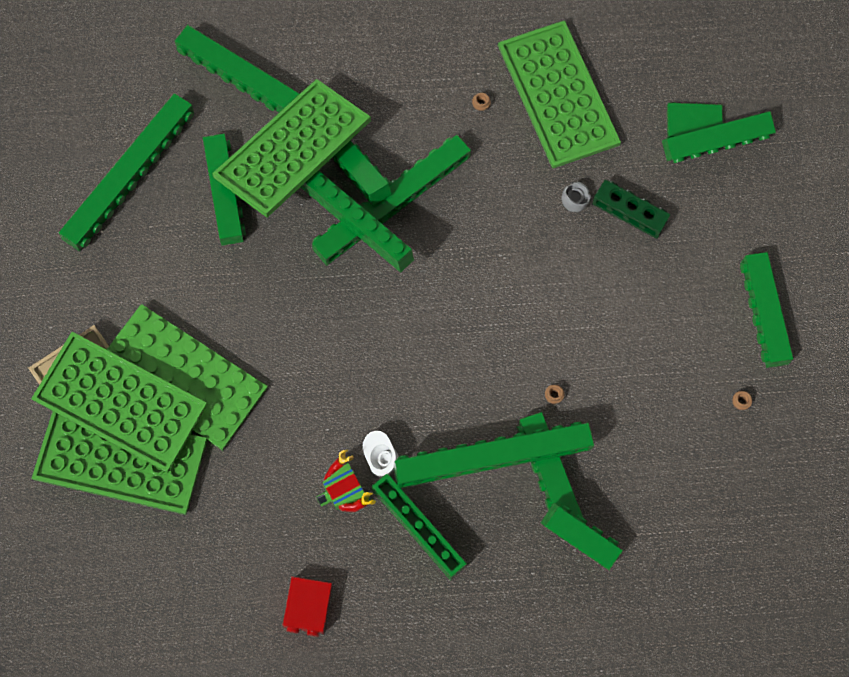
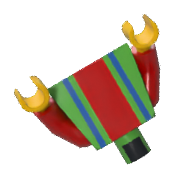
M343 450L324 476L323 486L326 492L316 496L321 507L332 502L336 510L357 512L367 505L375 504L376 500L369 501V496L373 495V493H364L349 463L346 464V462L353 460V455L346 458L345 453L348 450Z

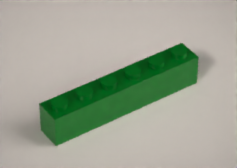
M771 111L667 138L662 140L667 162L673 160L674 163L685 161L684 157L687 156L693 159L701 157L702 152L707 151L708 154L719 152L718 148L724 146L725 150L734 148L736 143L742 142V145L753 143V139L758 137L759 141L770 138V134L776 133Z
M225 134L203 137L221 246L244 242L243 235H246L245 225L240 223L243 213L242 208L237 205L240 197L216 180L212 174L230 158L228 151H232L230 140H226Z
M768 252L745 255L740 263V270L745 276L744 287L749 293L748 304L754 314L752 320L753 325L757 327L758 331L757 342L761 344L762 362H765L766 368L789 365L793 360Z
M542 412L520 419L519 426H517L518 433H525V435L533 434L532 432L538 429L549 431ZM560 457L531 462L534 474L537 473L540 479L538 486L541 492H545L547 509L549 510L554 503L558 506L564 504L572 510L570 512L571 515L583 517Z
M388 474L384 475L372 486L374 494L450 581L466 567L465 561L402 489L398 488V485Z

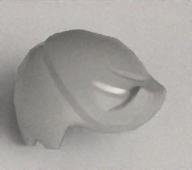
M577 181L564 188L561 200L563 206L568 211L580 212L589 204L591 195H589L587 186Z

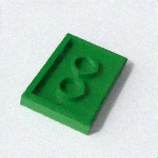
M667 104V138L723 124L722 105Z

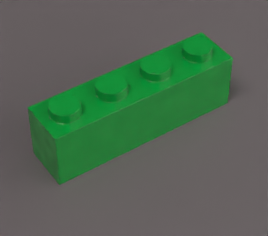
M349 141L333 156L337 166L372 206L391 195V183L388 178L381 176L378 167L371 164L369 157L361 153V149L356 143L353 144Z
M554 503L540 523L610 570L623 551L618 547L619 542L610 536L608 539L603 537V531L593 525L592 528L587 526L586 523L588 521L580 515L576 517L571 515L570 512L572 510L564 504L558 506Z

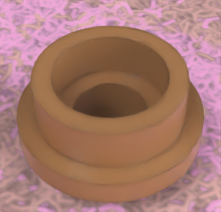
M485 93L476 94L472 100L473 107L479 111L488 109L490 106L489 96Z
M550 385L545 391V398L549 403L558 404L564 398V391L558 385ZM556 392L558 396L554 398L551 396V393Z
M739 391L733 396L732 402L737 409L746 410L752 404V397L745 391ZM739 399H744L745 404H741Z

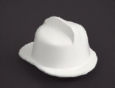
M382 431L370 432L364 439L363 452L372 472L377 476H384L394 471V460H397L398 453L385 433Z

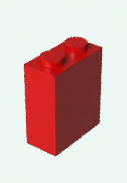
M291 577L282 625L284 628H287L286 632L298 634L299 630L306 631L308 636L319 637V634H324L332 583Z

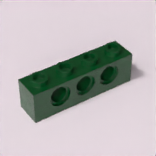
M607 180L603 181L592 202V205L655 239H658L671 215L665 209L652 205L647 199H641L635 196L632 191L624 190L618 187L615 182ZM611 197H617L620 201H614ZM628 206H634L636 210H631ZM648 214L652 219H647L644 215Z

